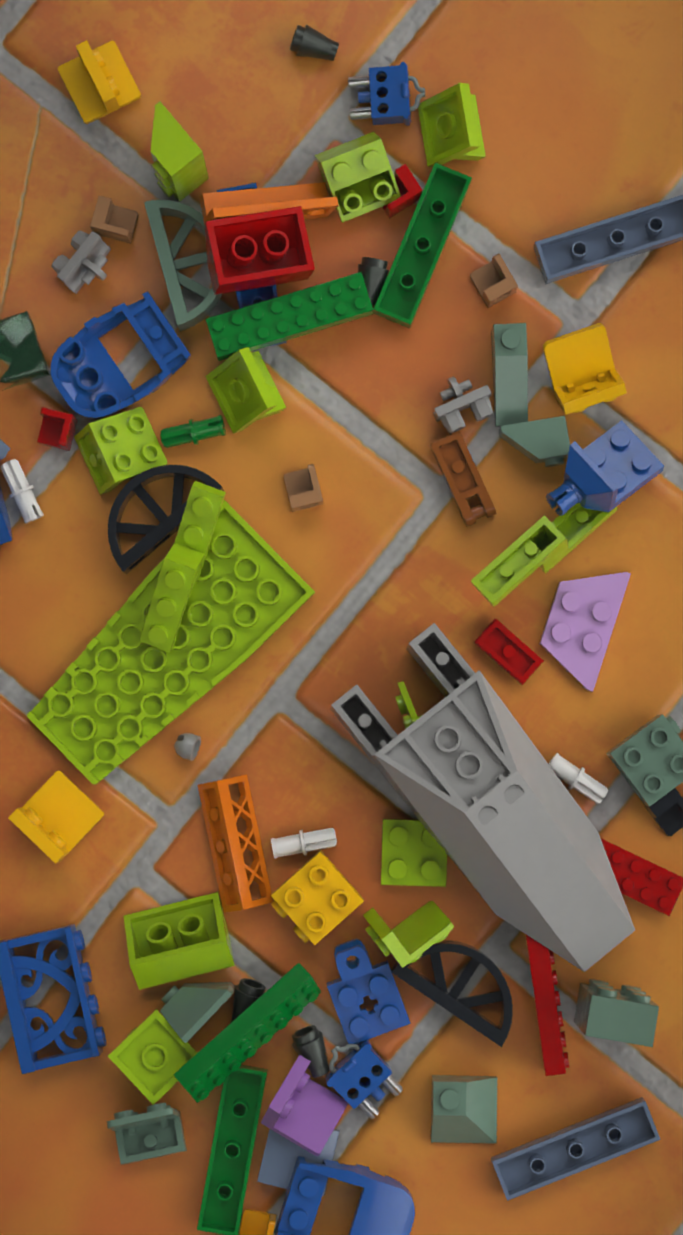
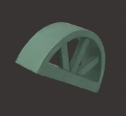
M146 201L144 204L179 331H183L204 320L214 310L222 294L214 295L213 288L210 290L178 272V270L207 263V251L174 260L194 225L205 234L203 215L194 208L176 201ZM162 216L178 217L185 220L171 245H169ZM181 286L204 298L190 312L187 311Z

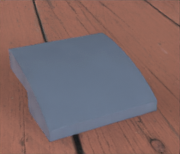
M269 1129L257 1182L288 1189L298 1156L305 1157L306 1162L323 1164L324 1160L333 1161L340 1130H333L320 1155L315 1156ZM327 1179L326 1186H325V1189H324V1192H323V1195H322V1196L325 1195L326 1188H327V1184H328V1179Z

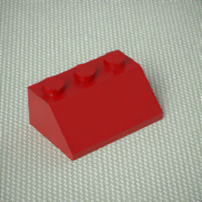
M302 206L205 221L207 264L214 295L308 280L315 270Z

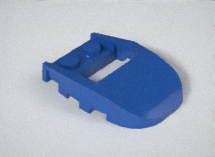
M148 291L142 294L143 299L129 306L122 303L98 318L93 317L84 323L85 327L73 338L69 337L54 353L50 366L52 380L67 404L76 413L89 418L110 416L157 391L191 358V354ZM125 320L129 321L162 370L135 390L132 389L99 340V338Z
M297 1157L274 1230L275 1235H310L328 1177L363 1187L348 1235H410L415 1217V1206L411 1193L401 1182L387 1175H379L371 1171L369 1167L359 1164L355 1166L346 1165L332 1160H324L323 1164L306 1162L305 1157Z

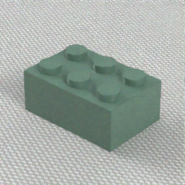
M589 979V984L580 983L574 1023L585 1036L653 1047L659 1006L651 1000V996L641 991L640 987L622 985L621 990L613 989L609 982Z

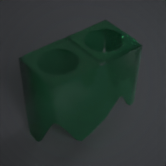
M28 311L0 320V359L11 363L8 370L1 377L0 382L14 383L6 389L50 375Z

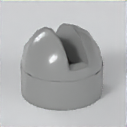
M192 733L181 734L177 738L178 741L174 744L175 751L180 757L193 761L198 754L201 737Z

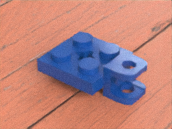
M359 939L337 945L334 955L341 978L326 984L348 1044H357L411 1024L388 960L372 966L366 947ZM350 956H356L354 960H347ZM368 995L371 1000L377 999L378 1001L371 1011H368L366 1008L361 1009L359 1006L364 1003L363 997Z

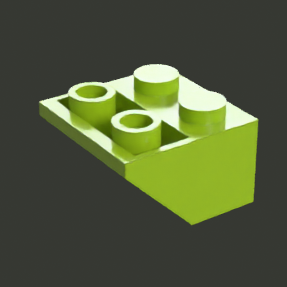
M375 132L314 155L330 197L337 196L339 206L336 208V211L342 223L388 205L401 197L382 139Z

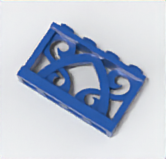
M75 924L0 941V978L22 1074L100 1056L103 1052L102 1047L107 1045L104 1029L102 1026H97L95 1014H99L98 1000L95 994L90 995L88 982L92 981L90 965L88 962L83 963L81 950L85 949L83 934L81 930L76 931ZM59 940L67 946L68 956L65 960L57 958L56 952L58 949L52 952L49 962L43 960L45 947L50 941ZM39 942L36 958L19 956L14 953L15 947ZM71 965L73 966L75 979L64 971ZM32 970H35L36 978L33 986H24L21 981L22 976L29 975L32 978ZM43 973L58 981L71 993L68 1003L56 1023L44 1010L36 1007H26L25 1000L38 991L42 984ZM80 1002L84 1017L74 1016ZM34 1017L42 1018L49 1030L45 1032L43 1024H41L40 1029H33L31 1026L32 1019ZM81 1026L87 1034L86 1043L80 1048H72L65 1044L60 1036L63 1030L68 1037L78 1039L73 1031L75 1027ZM55 1040L57 1046L63 1052L38 1059L36 1051Z

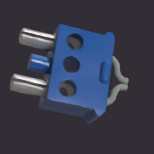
M401 62L398 66L369 68V76L348 78L349 88L370 87V91L358 92V102L371 103V107L351 108V120L372 118L373 125L404 123L408 126L411 123V112L419 107L420 99L426 97L425 88L419 86L418 80L415 77L409 76L408 67L405 62ZM382 78L386 79L383 82H379V80ZM409 81H413L415 89L421 92L417 95L415 104L412 107L410 106ZM382 94H386L383 98L379 97ZM382 110H388L386 113H380Z
M369 1039L360 1042L358 1045L348 1044L345 1047L337 1045L331 1050L333 1058L329 1063L330 1072L325 1077L327 1086L333 1087L353 1109L359 1106L371 1119H374L375 1115L379 1114V1110L367 1097L371 1094L379 1102L385 1096V1092L379 1087L381 1083L394 1096L399 1095L398 1091L400 1093L403 1091L402 1086L391 1076V1067L372 1048ZM349 1049H353L334 1067L338 1059V1052H346ZM375 1065H379L380 1069L377 1071H373L372 1067ZM362 1077H368L366 1082H360ZM351 1088L357 1089L354 1093H348V1090Z

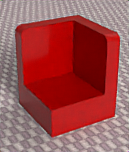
M406 163L394 171V177L401 197L382 207L389 219L417 202L423 192Z
M41 407L40 414L43 416L37 443L70 451L78 420L73 414Z

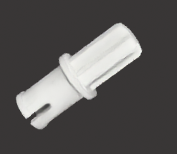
M12 459L3 463L1 470L12 492L9 496L15 499L24 523L27 524L43 517L44 514L32 491L34 486L29 485L18 460Z
M556 753L548 763L558 778L569 785L568 788L570 790L572 788L576 789L596 804L601 803L607 795V787L584 772L585 768L579 769L560 756L559 753Z
M334 828L303 833V830H299L300 834L271 838L275 859L303 853L306 856L307 852L331 848L337 845Z

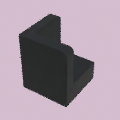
M676 788L650 807L644 806L667 836H672L683 827V797Z

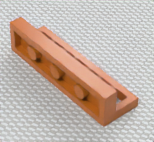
M325 182L202 193L199 197L204 226L205 221L302 206L304 219L328 217L339 206L337 196L328 197Z
M247 774L198 784L223 912L241 911L273 902ZM238 783L240 798L237 803L231 799L228 785ZM239 816L246 822L247 829L244 835L237 830L236 822ZM246 848L252 852L253 862L250 867L244 863L243 853ZM253 880L258 883L261 898L254 900L251 898L249 888Z

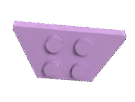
M623 572L561 581L558 584L539 644L567 672H570L587 691L593 692L631 573Z

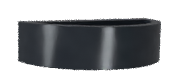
M183 465L154 467L130 480L116 497L108 520L110 549L121 570L128 574L178 531L187 503L186 501L182 504L184 478L193 479L224 491L223 487L206 473ZM174 477L171 514L167 516L143 487L162 478ZM135 494L160 521L159 525L120 523L125 507ZM119 533L146 535L123 554Z
M443 940L433 944L423 952L421 957L430 954L436 983L409 966L410 964L402 968L396 962L391 968V972L499 1046H503L512 1023V998L502 973L495 963L483 952L458 941ZM440 952H456L472 957L450 991L447 992ZM480 963L483 964L494 976L500 991L458 999ZM502 1001L499 1025H496L471 1007Z

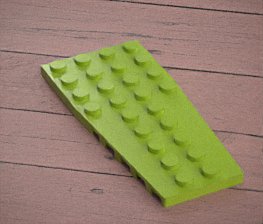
M225 500L219 513L201 574L190 592L171 652L169 653L140 642L164 562L163 559L130 595L120 610L116 611L100 633L90 641L80 656L65 670L66 672L53 687H50L33 710L27 714L31 722L94 785L98 784L244 663L315 594V591Z

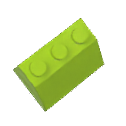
M161 101L155 105L150 151L154 163L151 166L156 172L154 175L158 180L157 184L165 195L169 198L174 195L180 202L209 179L203 151Z
M218 892L124 915L129 964L139 990L235 966L231 941Z

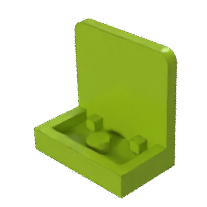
M434 901L426 903L392 930L374 908L363 914L369 923V926L365 928L369 936L385 957L392 954L402 968L407 964L417 961L423 952L433 944L446 939L449 932L454 928L452 922Z

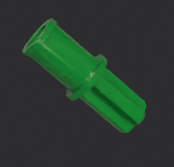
M218 415L217 417L195 422L193 419H190L187 424L162 429L160 437L163 446L169 448L191 442L197 445L200 440L226 435L225 428L223 429L225 425L222 416Z

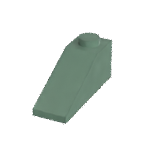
M526 323L494 324L491 330L495 427L528 422Z

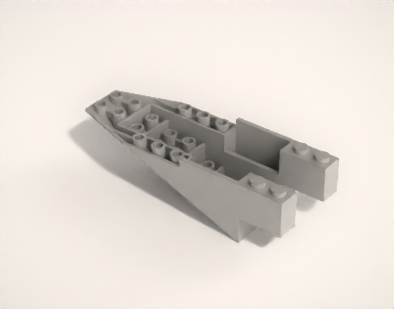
M433 623L409 642L406 650L444 695L445 698L399 735L392 729L358 685H355L331 705L330 710L431 836L436 839L492 911L509 924L585 972L635 931L599 833L480 670L475 673L438 626Z

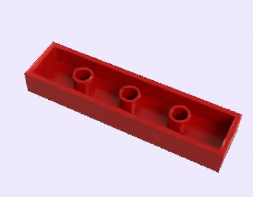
M601 838L621 893L670 916L683 889V877Z
M526 935L545 1076L566 1074V1068L570 1067L568 1052H563V1047H567L565 1031L560 1032V1027L564 1026L562 1011L557 1010V1006H561L559 990L555 991L554 985H558L556 970H552L551 965L555 964L554 952Z

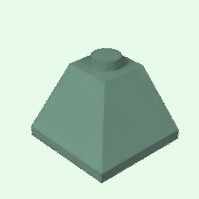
M232 982L185 983L180 989L174 985L161 999L165 1005L161 1008L160 1012L178 1036L187 1043L233 994L235 985Z
M432 1075L431 1142L497 1143V1076Z

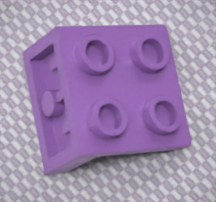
M299 1055L269 1105L261 1124L311 1154L319 1156L344 1113L348 1102L311 1080L310 1075L305 1073L311 1061Z

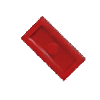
M496 618L473 642L521 685L544 662L543 659Z

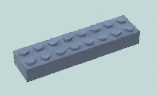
M683 195L535 242L533 247L545 283L558 281L682 241Z
M641 1097L493 1156L491 1160L508 1201L661 1139L646 1101Z

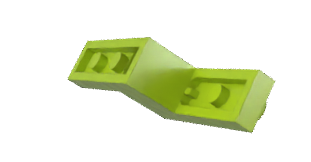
M197 481L193 483L175 542L164 559L140 642L169 653L171 652L190 592L201 574L226 492Z
M579 503L570 508L563 516L559 515L552 522L544 515L471 580V583L493 607L496 606L538 567L546 574L615 513L618 508L615 507L610 512L585 509Z

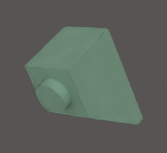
M565 416L503 425L499 429L500 438L535 463L545 462V467H552L564 464V459L568 458L570 442Z

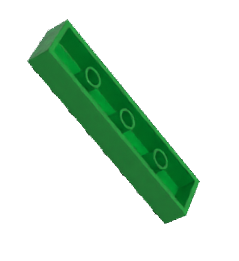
M434 163L373 309V314L411 328L469 189L472 177Z
M362 272L210 317L206 319L218 361L228 359L239 349L249 347L250 351H254L373 315V307Z
M300 963L296 964L173 1074L197 1103L206 1099L216 1086L221 1085L228 1075L237 1071L247 1058L255 1055L258 1048L268 1043L278 1030L286 1027L288 1021L294 1016L299 1015L307 1004L317 999L321 990L313 977Z
M241 1065L237 1071L228 1075L223 1082L197 1230L222 1235H238L268 1069Z

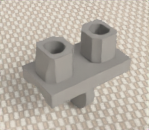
M80 230L77 231L71 239L72 247L77 250L71 259L62 254L51 265L58 274L57 277L75 294H77L84 283L89 285L95 276L102 281L107 277V274L101 268L108 261L105 257L111 248L94 231L90 234Z
M452 376L447 379L450 388L441 391L440 396L443 401L452 397L455 399L434 408L435 412H433L436 421L441 420L448 433L452 434L466 426L460 411L470 407L477 422L493 415L489 400L492 393L487 384L463 395V392L473 388L470 380L468 379L458 384L456 378Z

